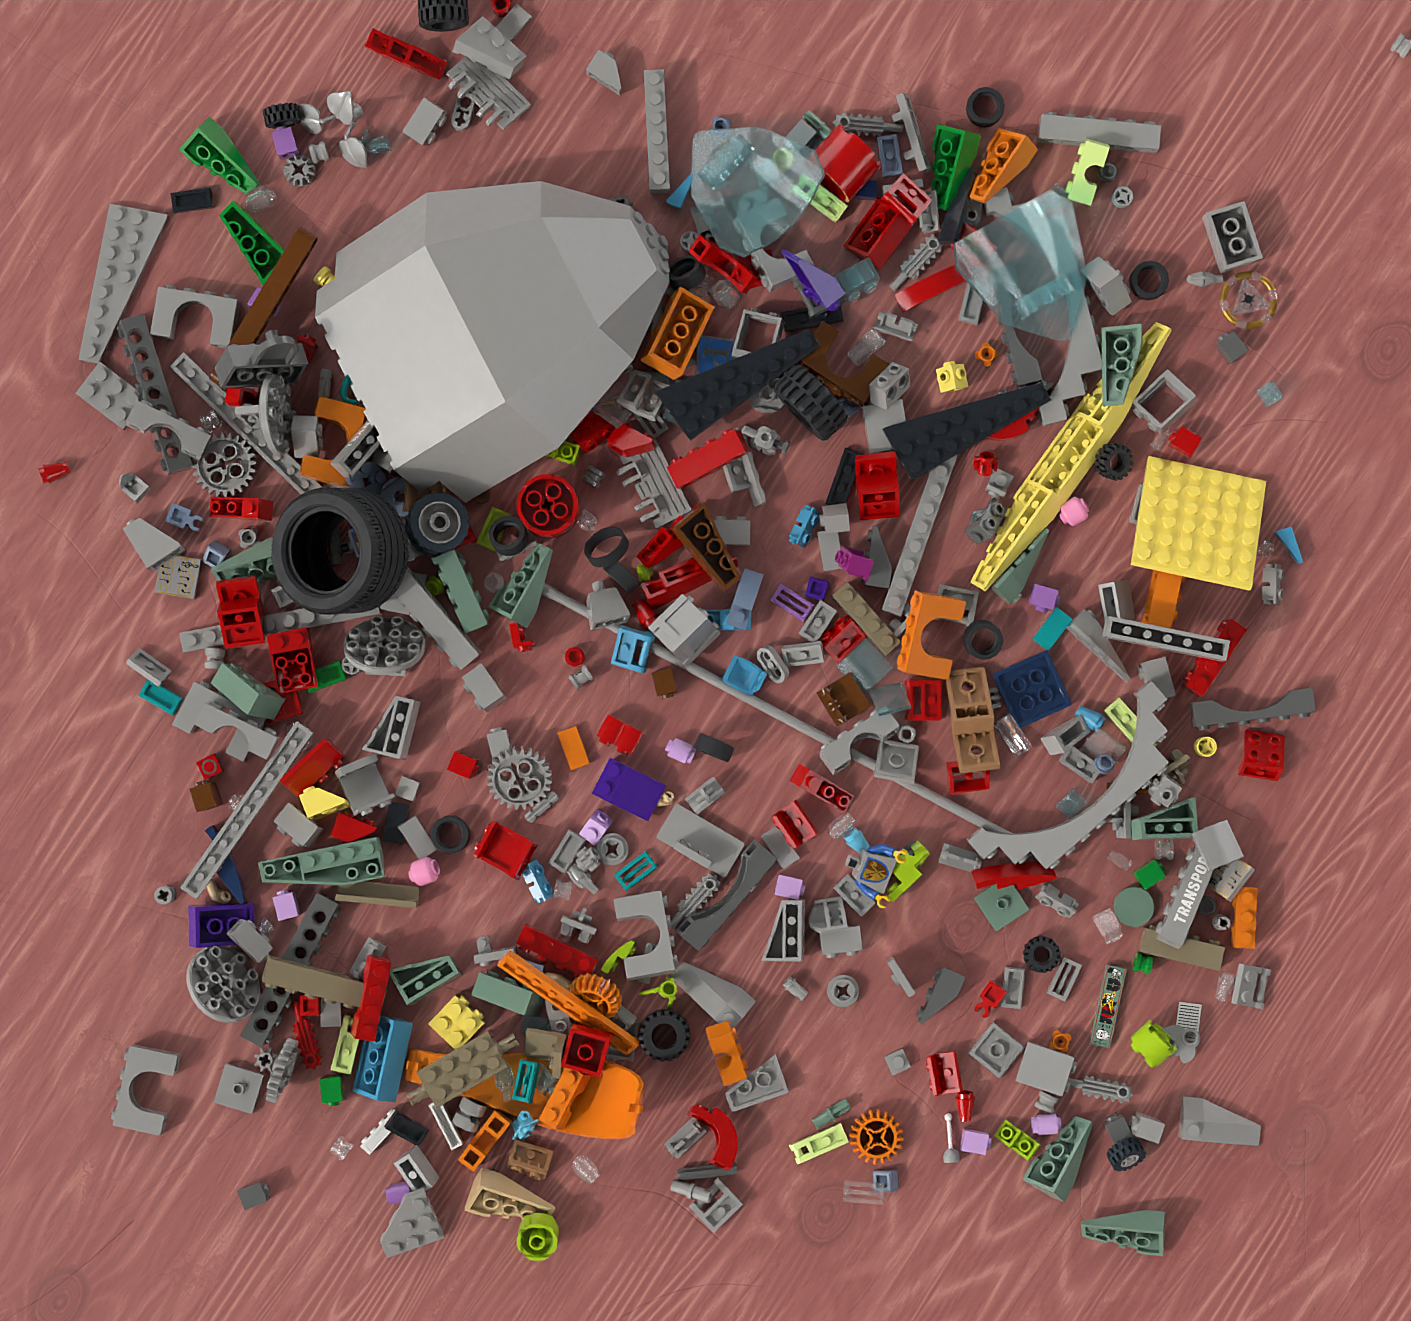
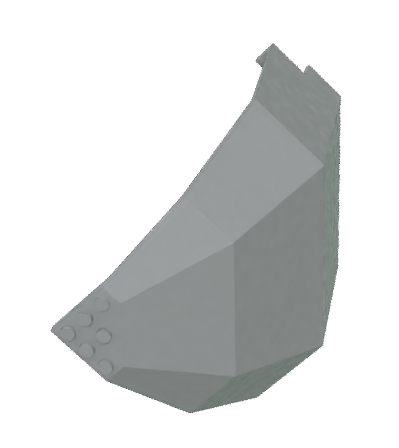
M543 181L428 192L336 252L335 279L317 290L315 318L319 325L323 324L327 332L324 336L332 350L336 349L340 357L338 363L344 375H349L353 382L351 388L357 400H362L366 408L363 412L371 427H376L379 433L377 439L384 452H389L393 460L390 462L393 470L420 492L440 481L466 503L559 448L634 360L669 284L668 241L663 235L660 236L653 225L648 224L642 215L631 206Z

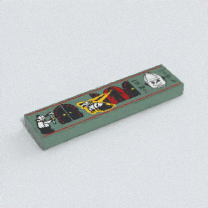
M1106 964L1089 1041L1090 1044L1110 1048L1127 971L1125 968Z

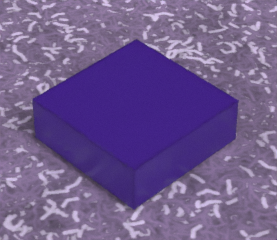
M810 576L805 596L824 601L829 582Z

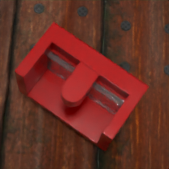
M957 761L946 762L947 784L950 795L990 789L989 770L959 773Z

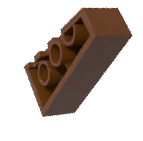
M705 502L697 506L671 528L672 532L721 591H726L741 578Z

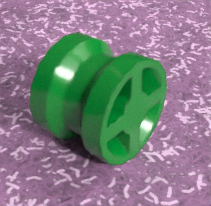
M1136 952L1132 971H1143L1144 974L1149 975L1153 964V955L1148 954L1144 956L1142 953Z

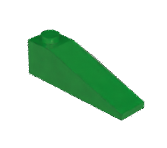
M210 116L179 149L193 164L198 167L204 166L210 170V174L221 176L226 179L229 185L246 195L259 183L225 130Z
M937 124L932 143V151H935V162H932L934 180L931 184V191L936 190L939 209L948 211L976 157L981 135Z

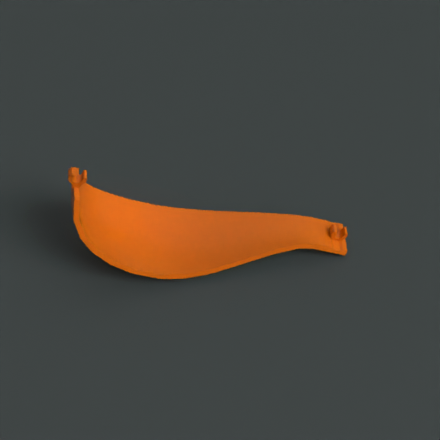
M411 1049L409 1060L406 1064L405 1080L422 1084L417 1071L447 1054ZM525 1053L504 1054L510 1067L461 1094L464 1097L518 1117L521 1111H528L534 1121L536 1119L539 1120L559 1079L552 1078L553 1069H549L550 1061L526 1057ZM520 1059L541 1063L532 1103L512 1099ZM606 1061L600 1078L591 1075L583 1093L578 1094L572 1101L570 1111L573 1113L564 1130L556 1131L600 1139L631 1137L636 1133L640 1114L643 1111L644 1083L641 1077L630 1069ZM540 1120L537 1123L539 1126L553 1129Z

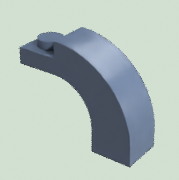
M747 568L744 569L726 621L727 625L742 630L746 629L764 574Z

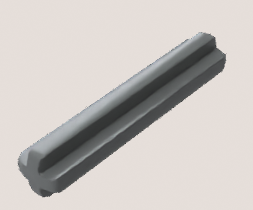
M734 1162L728 1171L714 1164L680 1168L677 1171L678 1179L683 1181L737 1174V1165Z

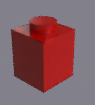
M1181 426L1177 430L1173 429L1168 438L1170 440L1168 446L1187 457H1191L1202 438Z
M454 751L447 770L471 779L472 776H476L480 766L477 765L478 760Z

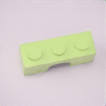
M1086 138L1085 143H1080L1077 153L1080 154L1079 162H1074L1071 172L1074 174L1072 182L1068 181L1065 193H1068V199L1091 206L1097 183L1088 181L1084 174L1089 166L1098 165L1104 167L1110 148L1108 144Z

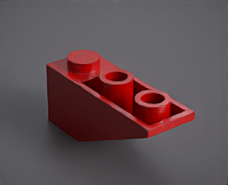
M211 497L209 517L272 521L274 501L260 498Z
M801 764L798 765L789 780L844 813L854 798L853 794Z

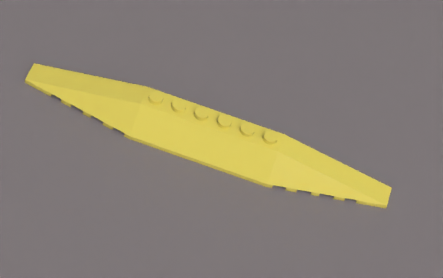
M1155 322L1142 336V347L1123 405L1103 407L1102 379L1096 384L1098 387L1092 394L1088 393L1083 398L1014 495L1013 499L1015 501L1012 507L1007 509L1004 515L1006 519L1002 527H998L996 531L998 535L993 544H989L986 550L988 554L984 561L981 560L970 583L986 591L1055 518L1062 505L1068 500L1097 459L1095 458L1096 454L1100 455L1098 450L1100 448L1104 449L1103 445L1110 441L1124 421L1171 333V328Z

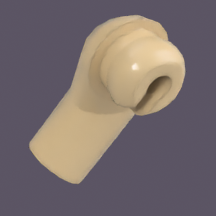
M669 791L663 793L657 806H666L673 803L674 794Z
M215 879L210 881L207 885L210 898L218 903L227 904L231 900V894L218 889Z
M545 973V975L569 991L572 984L571 981L560 974Z

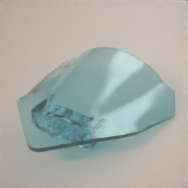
M761 127L705 130L697 132L693 137L691 197L718 246L742 257H746L770 245L787 232L805 212L825 176L816 150Z
M1050 189L954 243L953 250L956 269L1003 324L1063 342L1068 340L1072 334L1087 275L1073 202Z

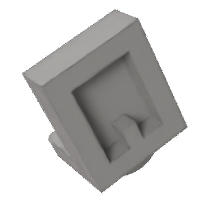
M997 468V472L993 471L985 488L988 491L987 495L999 499V497L1004 498L1013 476Z

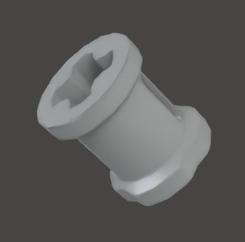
M585 665L573 675H568L577 690L589 680H594Z
M169 886L159 887L154 893L156 902L163 905L173 902L176 896L174 888ZM168 891L169 895L167 898H162L161 895Z

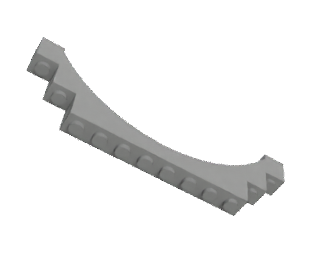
M1007 187L997 192L989 201L983 203L986 215H993L1008 222L1035 243L1044 253L1057 274L1067 302L1070 334L1065 364L1060 378L1050 395L1051 401L1042 405L1037 410L1041 427L1067 420L1069 410L1067 404H1063V401L1079 398L1086 394L1087 384L1081 376L1102 371V354H1100L1098 348L1101 343L1099 335H1095L1093 327L1096 326L1094 316L1089 313V297L1084 294L1085 281L1083 276L1080 277L1079 275L1080 262L1078 257L1074 256L1075 242L1068 233L1070 230L1069 220L1065 219L1064 214L1040 220L1042 211L1040 205H1036V201L1012 206L1014 204L1012 192H1008Z
M1147 681L1134 693L1137 697V720L1132 746L1121 771L1106 792L1077 816L1047 829L1026 833H998L985 831L983 827H980L966 840L983 859L986 857L990 859L998 852L996 848L1000 847L1014 864L1024 862L1029 857L1028 853L1031 852L1045 869L1049 867L1052 869L1060 862L1059 858L1063 854L1067 856L1075 849L1074 845L1078 841H1085L1091 835L1089 832L1094 827L1096 829L1100 828L1106 822L1105 818L1109 814L1112 816L1121 809L1120 805L1125 800L1126 802L1131 801L1137 795L1135 792L1140 787L1142 789L1146 788L1152 782L1150 779L1155 774L1159 776L1167 769L1166 765L1169 762L1153 744L1155 742L1159 744L1163 741L1168 730L1152 713L1153 711L1159 712L1165 706L1164 702L1167 698L1152 681Z

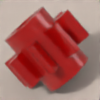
M981 452L979 457H974V470H977V473L981 476H990L992 471L997 472L998 458H994V454L991 452Z

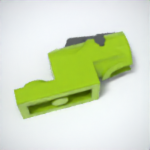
M918 840L902 848L907 850L908 854L900 853V856L907 861L904 863L896 862L892 873L901 882L899 884L895 882L887 889L889 893L886 896L892 902L922 875L917 867H921L930 853Z

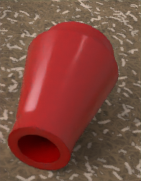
M66 462L47 464L38 468L43 483L49 482V484L70 473Z
M639 599L632 604V607L635 610L641 627L648 630V627L657 619L658 615L642 599Z
M963 1090L957 1092L955 1099L959 1120L971 1121L975 1101L973 1091Z

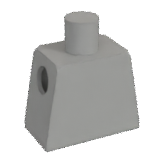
M602 580L592 583L594 592L589 593L586 601L591 631L626 623L630 613L617 588L606 589Z

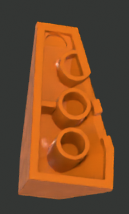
M998 128L987 146L986 151L988 154L986 159L982 160L981 174L976 177L970 194L972 200L986 203L1028 166L1038 149L1026 135Z

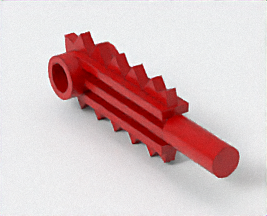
M294 1001L292 1006L297 1022L292 1027L294 1028L293 1032L298 1034L295 1040L300 1042L297 1048L302 1049L299 1055L304 1057L301 1063L306 1065V1070L309 1068L316 1070L317 1066L322 1065L320 1060L323 1056L317 1054L320 1048L315 1047L318 1040L313 1039L316 1033L312 1032L311 1029L314 1025L311 1024V1020L300 1016V1001Z

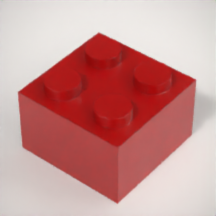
M573 1023L561 1067L600 1078L613 1033Z

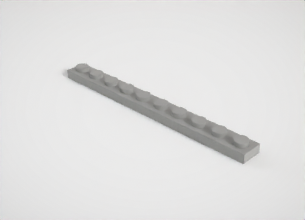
M184 352L170 366L300 494L312 489L323 488L316 480L299 476L301 466L288 453L279 456L273 454L265 441L261 428L248 429L243 421L235 415V408L225 403L226 393L217 384L209 380V376Z
M957 455L930 470L882 611L899 617L902 615Z
M379 607L363 613L334 615L317 614L303 608L263 616L262 625L264 635L267 637L270 634L305 627L313 628L381 613ZM220 625L179 633L183 653L224 645Z
M296 721L180 887L182 890L195 899L200 897L280 783L279 780L287 773L314 732Z

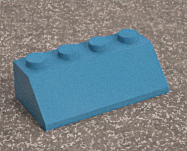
M380 1014L375 1042L363 1040L353 1092L376 1101L396 1102L412 1031V1022Z

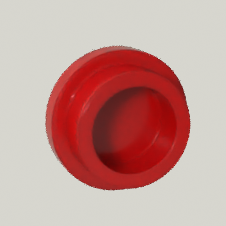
M571 647L565 653V661L572 667L582 665L585 660L583 650L578 647Z

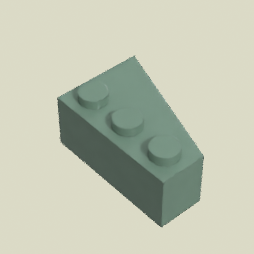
M1196 797L1183 799L1169 805L1168 808L1163 807L1131 820L1132 840L1193 838L1192 833L1198 831Z

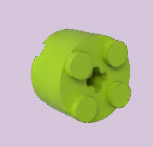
M1148 1020L1131 1036L1133 1043L1130 1045L1136 1053L1139 1054L1141 1052L1145 1057L1146 1063L1151 1068H1154L1155 1066H1160L1176 1052L1177 1046L1170 1044L1169 1041L1172 1038L1157 1023L1152 1025V1020Z
M533 1213L524 1216L518 1229L517 1247L520 1252L526 1255V1258L533 1261H542L549 1258L556 1251L559 1228L555 1218L543 1213Z

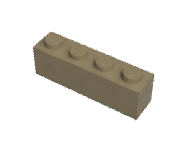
M848 582L832 595V598L884 656L901 643Z
M1149 925V928L1143 927L1138 951L1220 971L1225 947L1220 946L1219 941L1208 939L1207 943L1200 941L1201 937L1189 934L1188 938H1185L1183 946L1177 949L1156 939L1158 933H1155L1157 926Z

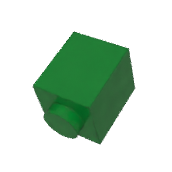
M1151 859L1134 870L1132 874L1142 889L1147 890L1166 877L1163 873L1166 870L1160 861L1156 862L1154 859Z
M342 1075L320 1078L322 1103H327V1106L340 1105L339 1102L344 1100Z

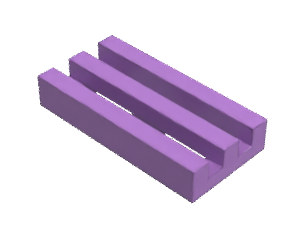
M783 584L779 585L770 599L771 602L804 622L814 604ZM784 590L807 605V610L781 594L780 591ZM778 596L784 601L788 602L789 604L803 612L804 615L801 616L797 612L793 611L780 601L776 600V597Z

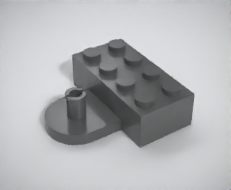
M273 330L265 333L267 340L260 345L232 344L227 346L214 367L220 388L262 387L266 376L272 374L282 376L285 384L295 385L308 365L302 343H296L295 339L289 336H279L277 330H274V333Z

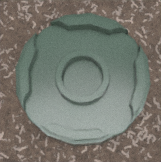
M1125 888L1114 899V914L1126 926H1142L1153 915V899L1142 888Z

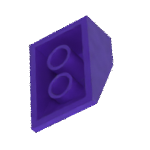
M609 758L592 794L649 821L666 785L613 758Z
M254 904L188 905L189 946L203 948L237 945L226 933L240 919L246 921L249 919L254 923Z

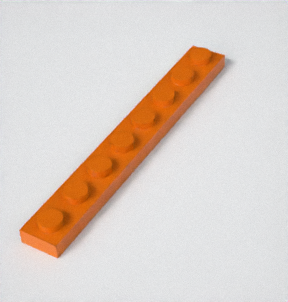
M509 950L499 960L497 966L581 1025L613 1033L610 1045L624 1055L628 1056L638 1047L640 1042L638 1039L513 951Z

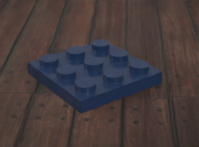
M1048 650L992 674L1016 730L1072 705Z

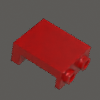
M492 821L486 826L483 839L476 844L474 857L503 871L511 878L520 880L538 844L499 822Z

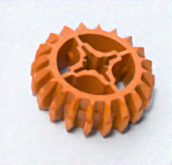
M589 973L585 976L580 975L578 978H575L569 988L572 994L609 1020L611 1017H615L621 1008L622 995L620 994V989L616 988V984H611L610 979L606 980L603 976L598 977L596 974L591 976Z
M880 1109L876 1110V1115H873L872 1110H868L869 1117L866 1118L865 1114L861 1113L864 1120L855 1119V1122L859 1124L858 1127L851 1125V1129L855 1130L856 1133H849V1137L855 1138L850 1141V1145H857L853 1148L854 1153L861 1151L858 1154L859 1159L866 1155V1163L870 1161V1158H873L872 1162L876 1165L877 1158H880L881 1164H884L883 1157L887 1156V1159L891 1161V1152L895 1156L898 1155L895 1147L902 1149V1145L897 1143V1141H904L902 1136H898V1134L903 1133V1129H896L900 1125L899 1121L892 1123L895 1119L894 1115L887 1119V1111H884L883 1115L880 1116ZM873 1121L884 1122L878 1128H871L867 1125ZM889 1126L893 1132L891 1144L884 1139ZM862 1129L869 1135V1139L864 1147L860 1143ZM871 1132H876V1134L879 1132L882 1142L880 1140L872 1141L873 1136ZM877 1145H880L886 1149L878 1153H873L869 1151Z

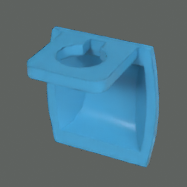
M734 655L722 680L738 691L753 695L754 692L760 689L767 672L761 670L752 662Z

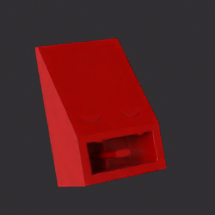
M305 627L267 635L278 695L318 687L310 629Z

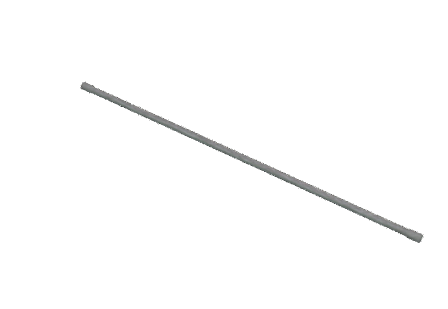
M544 583L541 595L553 599L589 619L587 606ZM621 624L605 628L618 634ZM638 639L637 645L642 647L643 641ZM651 642L650 652L823 744L829 741L832 743L837 740L754 695L734 689L725 683L722 678L692 662L685 667L670 650L655 642ZM852 747L850 748L851 759L875 771L876 760ZM894 781L976 826L983 827L986 831L1011 833L915 781L914 784Z

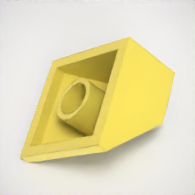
M314 786L303 790L304 793L299 795L307 818L313 821L350 807L346 799Z

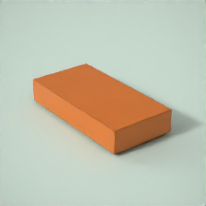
M576 726L557 733L571 771L590 764Z

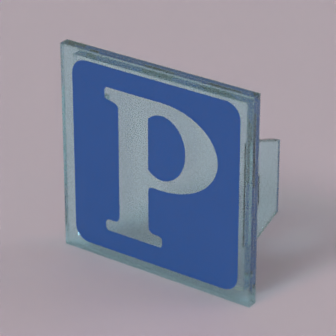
M701 335L697 343L695 375L734 360L731 355L736 339Z

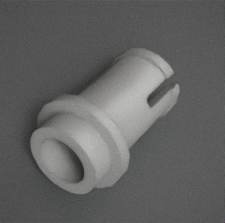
M1218 914L1213 918L1212 924L1217 930H1226L1227 927H1230V920L1225 915Z
M788 977L782 984L785 987L784 990H788L798 1001H802L808 994V991L796 982L795 977Z

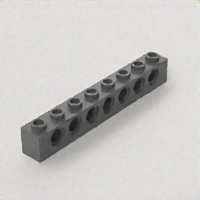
M144 314L121 319L117 331L119 337L123 338L125 342L123 346L125 356L130 357L131 364L129 368L131 375L136 376L138 383L135 386L138 395H142L143 400L153 405L152 408L156 410L164 409L171 413V417L178 420ZM138 335L141 341L135 343L130 339V336ZM142 353L147 357V360L139 361L136 355ZM145 372L151 373L153 379L145 380L142 374ZM155 391L158 393L159 398L151 399L148 393ZM154 427L150 429V433H154L156 438L154 440L155 449L162 456L160 460L161 468L167 472L168 476L192 468L191 458L189 455L181 452L180 439L173 430L167 427ZM168 429L171 432V436L168 438L163 437L161 430ZM174 448L178 455L174 457L168 455L167 449Z
M318 892L282 959L311 966L312 962L310 960L313 954L317 955L322 947L320 941L322 937L326 938L332 928L329 924L332 919H337L341 911L339 908L341 903ZM319 911L324 912L326 915L324 922H319L316 918V914ZM309 929H313L316 932L315 940L308 939L307 931ZM299 947L306 949L307 955L305 958L298 956L297 950ZM266 986L240 1036L259 1047H263L265 1043L269 1045L274 1036L271 1033L275 1026L278 1027L284 1017L281 1015L284 1008L288 1009L293 1001L292 993H281L278 990V986L277 989ZM270 1001H275L278 1004L277 1011L269 1009L268 1004ZM263 1018L268 1021L267 1029H262L259 1026L260 1019Z

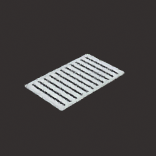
M1179 1002L1176 1025H1180L1184 1029L1192 1028L1198 1032L1202 1005ZM1189 1035L1186 1037V1040L1194 1041V1038Z

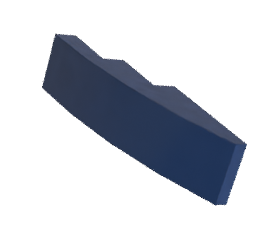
M215 825L205 830L212 841L219 833ZM230 853L221 865L223 868L217 871V874L238 902L244 904L247 902L243 880L232 853Z

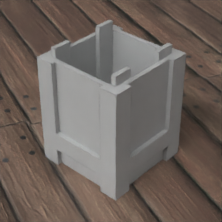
M682 594L648 628L687 667L721 633L717 630L720 626L715 621L711 623L708 619L710 615L700 607L697 608L692 603L695 600L690 595L686 598Z

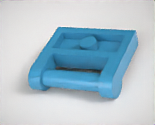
M621 625L610 664L645 673L651 642H654L655 635L651 632H642ZM639 639L643 641L639 661L633 662Z

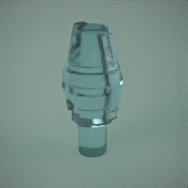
M508 1067L496 1074L494 1079L497 1089H500L503 1093L504 1101L512 1100L510 1090H512L511 1087L515 1086V1077L511 1068Z

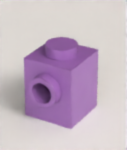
M1034 584L1028 604L1035 606V610L1047 613L1048 610L1052 611L1054 607H1058L1060 596L1057 595L1058 590Z

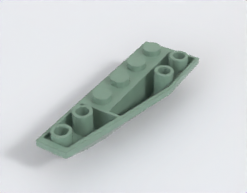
M380 836L258 862L262 882L348 885L385 877L384 854Z

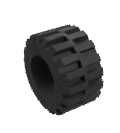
M417 0L419 26L423 29L446 32L461 29L469 24L468 0Z
M670 1009L656 1010L648 1015L641 1025L639 1034L642 1049L652 1059L660 1060V1062L667 1060L669 1062L680 1057L685 1052L690 1039V1029L687 1021L681 1014ZM666 1023L675 1028L677 1037L671 1046L661 1047L654 1042L653 1031L659 1024Z

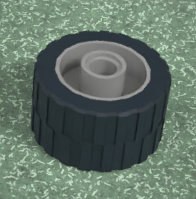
M435 492L422 497L410 508L408 515H406L405 530L407 531L406 534L410 544L417 551L428 556H439L456 549L467 537L470 526L469 515L466 512L465 506L454 496L442 492Z

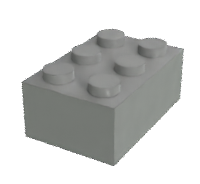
M1245 201L1207 212L1202 217L1220 274L1258 263L1263 258Z

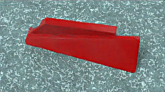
M733 555L731 558L737 568V558ZM692 558L658 572L660 579L642 583L641 588L648 606L655 610L679 598L682 594L685 595L712 581V579L695 558Z

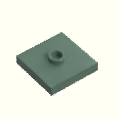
M996 884L973 897L995 932L1029 910L1014 885L997 889Z

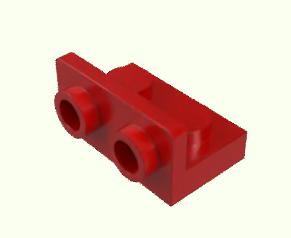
M598 406L587 414L570 434L582 451L587 454L608 439L615 426L601 407Z
M845 615L839 618L835 625L821 636L819 641L822 642L823 649L839 664L867 635L851 618Z
M518 623L509 624L513 648L518 649L520 652L531 651V647L536 645L533 640L523 642V639H526L524 627H520Z

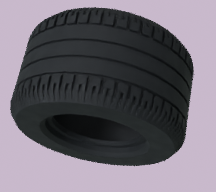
M337 487L312 489L291 501L277 521L271 545L272 564H274L275 575L288 597L308 611L323 615L363 613L373 610L387 602L395 594L405 577L404 574H406L407 562L409 561V543L404 523L395 508L383 497L372 491L361 488ZM345 520H348L354 528L360 545L359 563L349 581L343 580L334 572L330 565L327 551L328 541L333 530Z

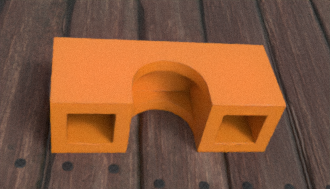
M1242 886L1232 900L1234 924L1231 926L1230 946L1234 948L1255 949L1257 888Z
M725 1021L705 1028L713 1055L726 1053L724 1056L716 1058L724 1086L747 1079L745 1070H748L746 1059H741L740 1057L743 1054L741 1044L735 1042L738 1039L735 1027L731 1028L729 1021Z
M565 1068L539 1120L553 1129L564 1130L573 1113L570 1111L571 1103L578 1094L583 1093L591 1075Z
M495 1109L460 1155L458 1161L474 1172L512 1120L501 1111Z

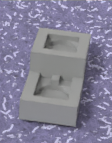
M321 997V1027L342 1026L341 1002L336 1001V1004L325 1002L324 998Z

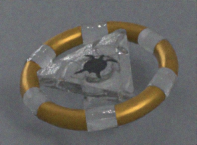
M1245 271L1233 275L1225 282L1220 292L1219 303L1224 317L1231 324L1242 329H1256L1272 319L1277 309L1278 296L1274 285L1267 277L1253 271ZM1247 279L1261 282L1267 288L1270 304ZM1242 280L1231 314L1227 295L1230 288ZM1268 309L1259 320L1254 322H1246L1234 317L1240 314Z

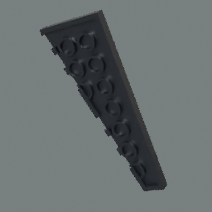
M807 329L656 391L655 394L691 441L819 348L820 344L810 330Z
M1037 383L883 428L882 431L911 481L1051 401V398L1043 384Z

